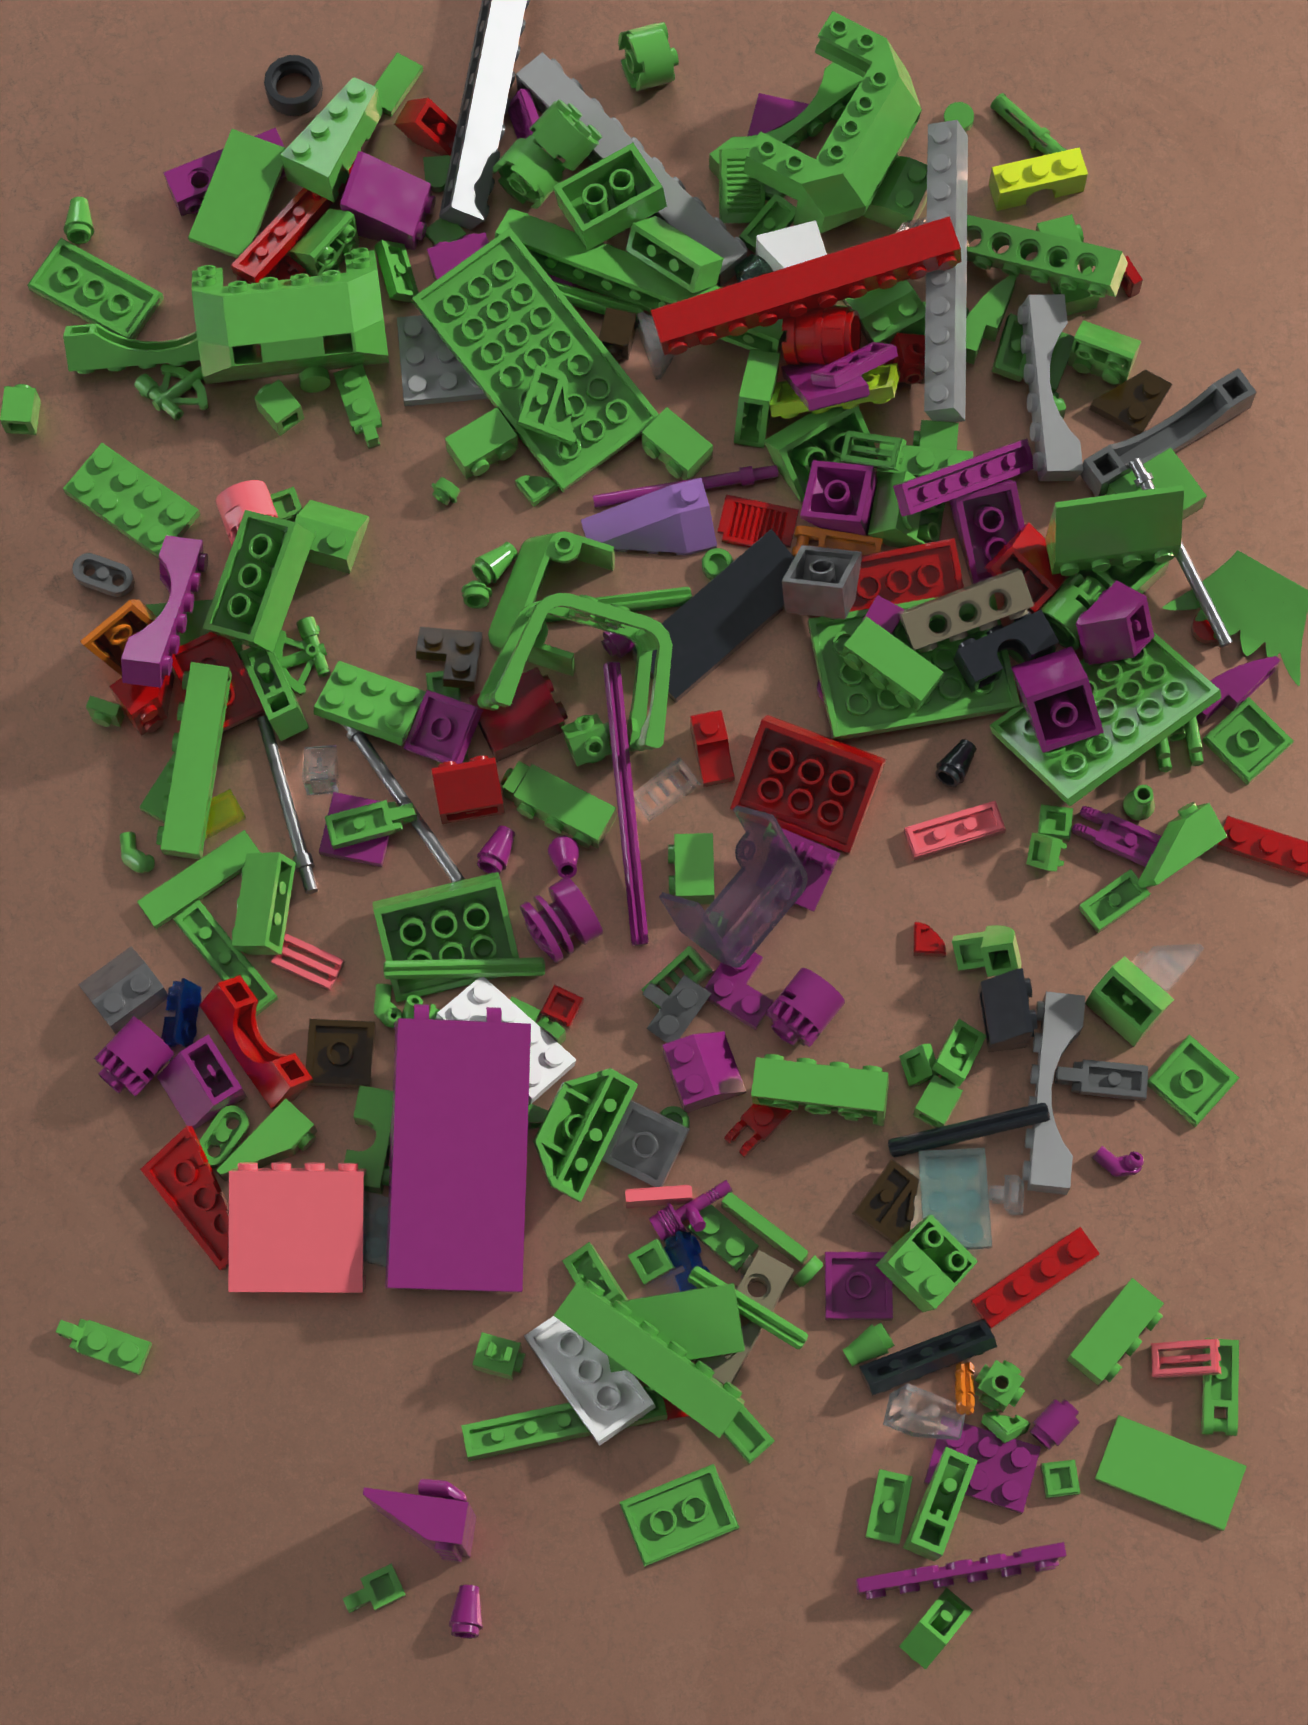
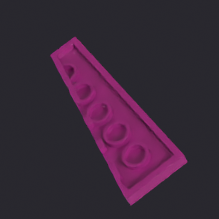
M1064 1542L1022 1549L1021 1551L1014 1552L1011 1556L999 1553L979 1558V1561L974 1562L972 1559H965L947 1563L944 1567L931 1565L857 1578L855 1583L857 1595L866 1594V1600L887 1597V1590L899 1589L900 1594L921 1591L920 1585L933 1583L934 1589L954 1586V1579L966 1577L968 1583H976L988 1580L987 1574L1001 1572L1002 1578L1018 1576L1022 1574L1021 1568L1033 1566L1035 1567V1572L1056 1569L1059 1566V1562L1067 1555Z

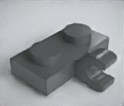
M686 975L682 977L670 996L653 983L649 984L642 995L661 1008L646 1029L666 1043L680 1039L712 993Z

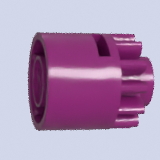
M801 968L766 1011V1015L774 1023L771 1026L772 1030L785 1042L795 1045L798 1041L801 1045L810 1047L845 1004V1000L821 976L807 968Z
M133 1016L94 1059L103 1067L98 1075L119 1094L124 1089H127L136 1097L175 1053L149 1027Z

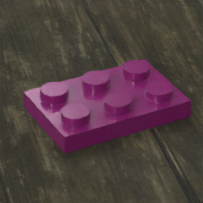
M943 1416L924 1483L929 1485L945 1447H948L978 1460L965 1493L966 1497L1022 1514L1041 1447L1017 1439L1004 1443L989 1430Z

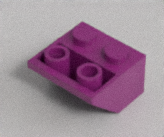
M1117 580L1109 589L1104 590L1098 600L1088 610L1084 611L1076 621L1084 661L1089 665L1134 658L1154 637L1147 597Z
M209 1034L180 1051L157 1076L186 1125L192 1126L194 1130L216 1117L218 1112L224 1107L235 1105L247 1097Z

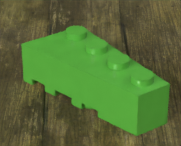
M353 77L281 153L288 181L335 203L339 196L338 189L342 183H346L350 175L349 169L355 161L358 151L361 152L363 143L369 140L383 114L377 87Z
M765 1054L764 1058L756 1057L751 1092L752 1103L788 1110H798L799 1105H803L805 1110L812 1114L825 1116L826 1114H831V1111H837L846 1120L858 1121V1118L866 1116L873 1118L874 1125L884 1126L889 1078L888 1072H882V1068L866 1065L863 1066V1069L849 1068L850 1065L844 1062H830V1066L816 1064V1060L810 1058H798L797 1062L786 1061L783 1056L776 1054Z

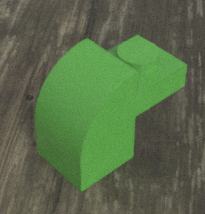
M992 925L986 926L984 932L953 936L952 945L958 971L985 967L987 977L1021 968L1022 962L1015 931L1010 927Z

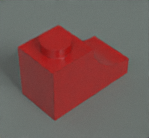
M722 710L690 716V730L703 787L735 781Z

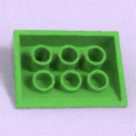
M1183 485L1055 502L1045 538L1051 573L1071 576L1081 570L1092 569L1095 572H1100L1116 565L1135 567L1145 561L1155 560L1157 563L1171 561L1174 557H1177L1181 547L1184 502Z
M498 872L372 902L386 961L519 958ZM479 977L390 980L395 1000L400 1002L407 1000L410 995L420 997L470 985ZM485 977V978H486L487 980H490V979H495V978H499V977Z

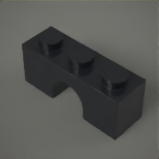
M1042 610L1033 614L1028 611V614L1014 619V623L1005 627L1002 624L988 630L986 636L978 640L970 638L962 642L958 646L959 649L956 651L954 662L970 691L973 692L1000 679L1004 669L997 656V653L1000 651H1016L1027 662L1055 652L1059 640Z

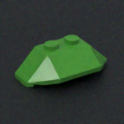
M612 1068L562 1082L533 1140L551 1187L578 1202L582 1201L638 1083Z

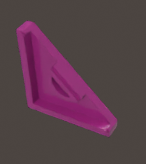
M759 93L747 136L758 135L760 132L767 133L784 126L802 113L809 104Z

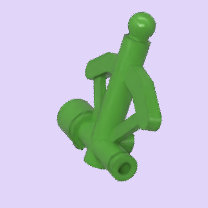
M163 364L160 368L161 373L164 375L161 386L148 374L140 375L134 383V387L142 397L145 396L153 400L152 404L156 410L165 411L175 421L181 419L184 414L183 410L177 405H199L201 410L208 408L206 388L201 382L204 379L201 366L190 372L183 367ZM171 376L182 379L168 389ZM192 387L198 397L178 398Z
M312 616L300 619L296 623L300 636L303 639L302 641L288 638L286 632L281 630L274 648V653L292 690L299 695L306 693L304 683L313 665H315L319 677H325L331 673L325 659V655H327L323 643L320 644L318 639L319 632L321 631ZM285 644L302 649L299 652L283 657ZM307 662L298 681L291 677L287 669Z

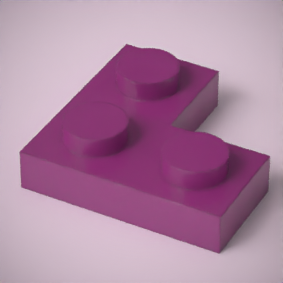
M735 940L705 986V989L712 993L707 1001L756 1030L767 1014L766 1011L773 1004L772 999L747 985L762 963L763 957Z

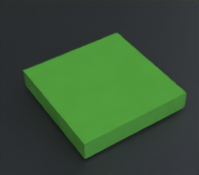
M1250 697L1232 711L1202 740L1246 785L1251 783L1294 742Z
M1189 1034L1148 1079L1147 1086L1196 1127L1238 1081L1239 1077Z

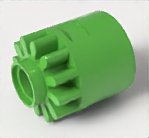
M1080 573L1069 576L1040 609L1058 638L1059 644L1065 648L1072 646L1074 650H1077L1080 647L1076 621L1084 611L1088 610L1098 600L1100 594L1106 590L1097 579L1091 576L1083 578Z

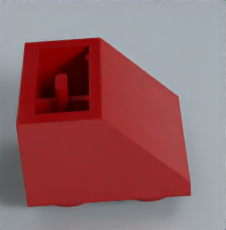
M1029 522L984 567L993 577L1016 568L1021 569L1034 604L1033 607L1027 608L1030 612H1036L1058 589L1066 577L1062 576L1061 573H1051L1045 538Z
M476 756L471 758L470 762L457 764L454 761L440 763L436 768H431L442 824L505 813L495 757Z

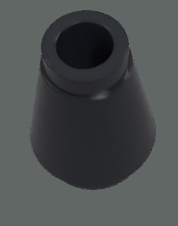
M961 739L937 763V770L935 772L937 779L949 787H956L959 783H963L977 750L976 746L966 739Z

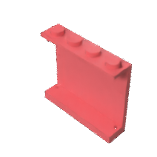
M240 1162L238 1163V1168L231 1169L229 1171L228 1292L363 1293L366 1289V1275H363L364 1175L366 1174V1169H358V1163H338V1169L325 1168V1163L320 1162L305 1163V1168H291V1163L289 1162L271 1163V1168H258V1163Z

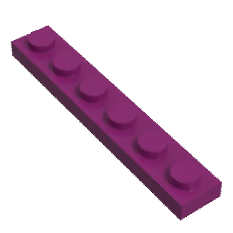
M1028 439L1018 440L894 485L893 488L902 517L912 515L1034 469L1033 456Z

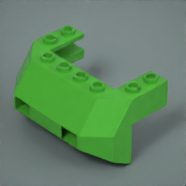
M834 11L831 12L818 34L820 41L816 46L815 53L863 77L861 83L816 159L760 132L746 155L744 173L798 201L793 226L816 220L820 234L865 214L918 123L922 111L910 74L887 38Z
M361 247L352 249L350 253H344L346 273H340L338 270H329L323 272L320 276L309 277L308 274H296L291 276L290 279L285 280L267 277L261 279L259 283L247 284L245 281H234L229 283L228 286L223 287V268H216L214 265L200 266L196 271H192V299L201 367L205 383L213 384L298 374L306 368L315 366L333 370L350 368L360 364L367 366L389 363L375 250L369 251L368 248Z

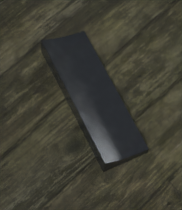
M772 529L662 623L669 632L673 644L668 696L675 703L785 609L782 580L795 557ZM636 646L633 648V660L637 662ZM657 650L652 651L650 672L652 680L654 678Z

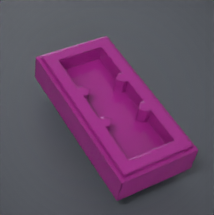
M520 89L510 101L508 113L517 139H526L529 135L533 136L534 132L530 131L529 128L538 120L539 115L537 114L530 90Z

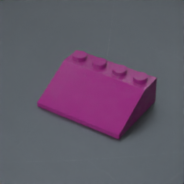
M364 1487L363 1495L375 1510L438 1553L442 1560L462 1562V1557H471L477 1516L469 1502Z

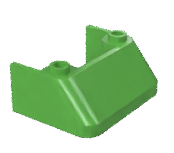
M570 532L534 536L525 540L520 548L489 628L488 637L491 647L500 653L518 613L528 604L536 601L551 560L559 563H569L577 559L613 571L615 567L614 546ZM544 621L527 658V662L574 676V653L545 644L548 637V627Z

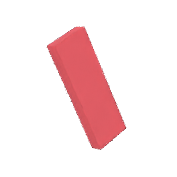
M996 800L904 828L914 860L1000 835L1006 831Z

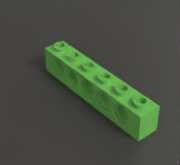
M967 215V261L973 262L975 266L985 270H990L991 267L1002 269V272L1005 274H1013L1017 277L1019 274L1027 275L1032 280L1044 284L1048 283V281L1056 282L1068 290L1085 289L1096 297L1103 298L1106 295L1116 297L1128 264L1122 251ZM981 239L978 245L969 247L973 240ZM1002 246H1009L1006 252L997 253ZM1030 253H1038L1034 259L1025 260ZM1066 259L1063 266L1054 267L1058 260ZM1095 266L1092 273L1082 274L1087 267Z

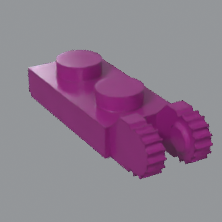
M1083 806L1079 813L1082 817L1095 824H1102L1100 830L1096 831L1078 823H1075L1072 827L1073 834L1087 841H1093L1095 845L1146 867L1162 837L1111 813L1105 814L1089 806Z

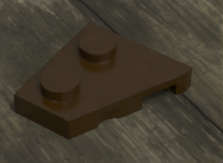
M1145 369L1093 400L1089 410L1139 435L1146 431L1173 384Z
M890 1160L852 1214L892 1244H895L910 1231L911 1221H913L914 1200L918 1191L919 1179L895 1160Z

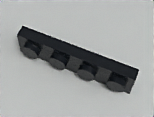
M983 1318L861 1365L859 1368L873 1396L911 1380L919 1379L934 1371L950 1367L965 1359L981 1355L986 1351L996 1348L997 1343L995 1336Z

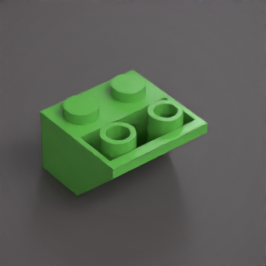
M328 209L290 250L291 258L306 269L310 276H320L325 271L339 270L340 264L345 260L344 253H350L352 249L359 248L360 242L354 214L350 211Z
M1083 320L1075 334L1067 365L1072 366L1080 373H1091L1102 377L1104 381L1110 384H1122L1129 377L1141 341Z
M907 471L881 476L877 479L868 535L882 538V543L889 547L905 548L939 541L945 502L912 515L903 517L901 515L893 486L916 478Z
M1124 956L1110 968L1095 986L1085 1004L1132 1046H1135L1175 999Z
M929 1214L899 1239L876 1266L922 1312L935 1310L975 1266L978 1260L932 1214Z

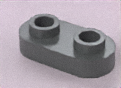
M92 553L80 555L73 563V574L78 583L85 587L114 597H123L129 594L134 587L133 574L129 567ZM94 569L95 573L93 575H85L87 570ZM118 579H123V580H124V583H123L122 585H120V586H115V585H114V582H115L116 580H118Z

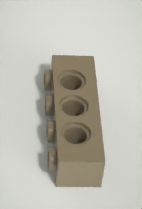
M1016 568L902 610L898 614L910 648L913 650L919 649L920 653H924L937 648V642L946 638L953 642L967 637V631L979 627L980 631L995 627L998 625V619L1008 615L1010 620L1028 614L1027 608L1033 607L1034 604L1021 569ZM1001 592L1005 599L1003 606L997 610L991 609L989 605L991 595ZM970 603L975 609L974 616L970 620L963 621L959 617V610L964 604ZM934 615H942L945 620L944 627L938 632H933L929 628V621Z
M759 1250L755 1258L749 1255L740 1271L744 1277L739 1286L735 1285V1289L773 1312L793 1276L794 1269ZM760 1282L766 1287L767 1292L762 1297H753L749 1294L747 1288L751 1283ZM752 1321L746 1326L741 1327L745 1351L731 1353L728 1356L718 1355L693 1359L692 1361L695 1364L701 1361L715 1372L712 1377L724 1385L726 1381L733 1384L763 1330L762 1327Z

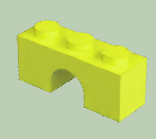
M1079 147L994 166L991 168L989 188L996 211L1026 205L1027 198L1031 194L1043 189H1052L1055 198L1083 192L1088 172Z

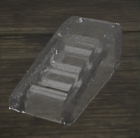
M678 757L634 792V802L650 822L690 794L702 783L681 757ZM678 771L687 780L684 785L675 776V773ZM668 778L677 789L674 793L664 783ZM657 786L667 797L663 801L653 790ZM647 793L657 805L653 809L642 797Z

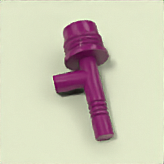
M727 1180L676 1210H674L670 1202L667 1203L668 1206L663 1207V1210L657 1211V1214L650 1217L649 1220L662 1241L670 1236L673 1237L679 1231H687L682 1224V1221L688 1219L696 1232H700L706 1227V1223L699 1211L716 1202L719 1198L726 1196L728 1192L731 1193L733 1190Z

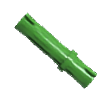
M999 94L991 103L990 108L995 110L1029 141V146L1032 149H1038L1044 155L1067 150L1050 136V131L1046 127L1041 128L1007 98L1005 94Z

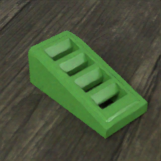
M688 946L641 990L644 992L647 986L653 983L656 986L660 985L670 996L673 989L665 979L670 977L677 985L681 980L675 972L678 968L697 984L704 981L714 970L693 947ZM689 959L699 969L697 974H694L685 964ZM655 1004V1006L660 1010L661 1007Z

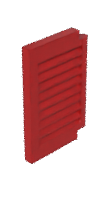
M726 494L717 533L723 534L722 542L750 548L772 529L785 547L791 548L799 509Z

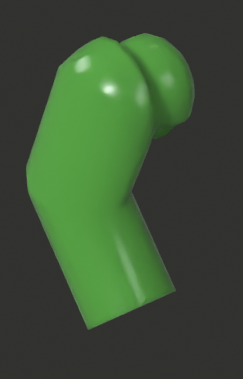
M376 984L374 1014L385 1026L394 1028L395 1021L398 1018H402V1012L391 1002L392 985Z

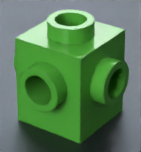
M597 713L580 716L575 722L561 727L569 753L577 766L588 762L595 763L601 761L605 756L612 754L609 723L603 724Z
M996 1360L992 1367L985 1364L976 1377L975 1382L980 1385L975 1394L980 1397L979 1401L993 1411L999 1409L1004 1412L1008 1404L1015 1407L1025 1390L1020 1385L1025 1378L1019 1375L1021 1370L1006 1360L1000 1363ZM997 1378L1008 1384L1005 1389H999L996 1386L995 1380Z

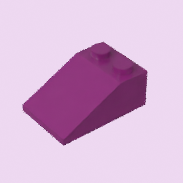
M1009 479L949 500L955 529L972 585L993 577L984 567L1025 525L1016 482Z

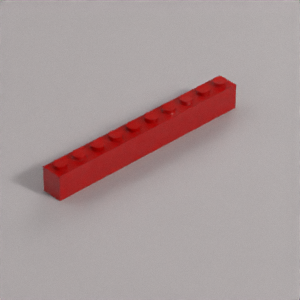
M950 216L662 306L651 310V314L664 356L669 354L679 355L686 352L688 348L697 345H711L720 338L729 335L739 336L747 332L748 329L758 326H771L778 320L786 317H800L809 310L818 307L828 308L835 305L837 301L847 298H860L867 292L878 288L888 289L895 286L898 282L907 279H920L932 271L939 269L949 270L962 262L961 247Z

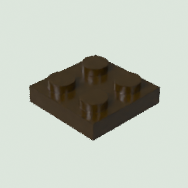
M309 1019L306 1069L313 1079L308 1086L359 1088L361 1085L371 1087L375 1021Z

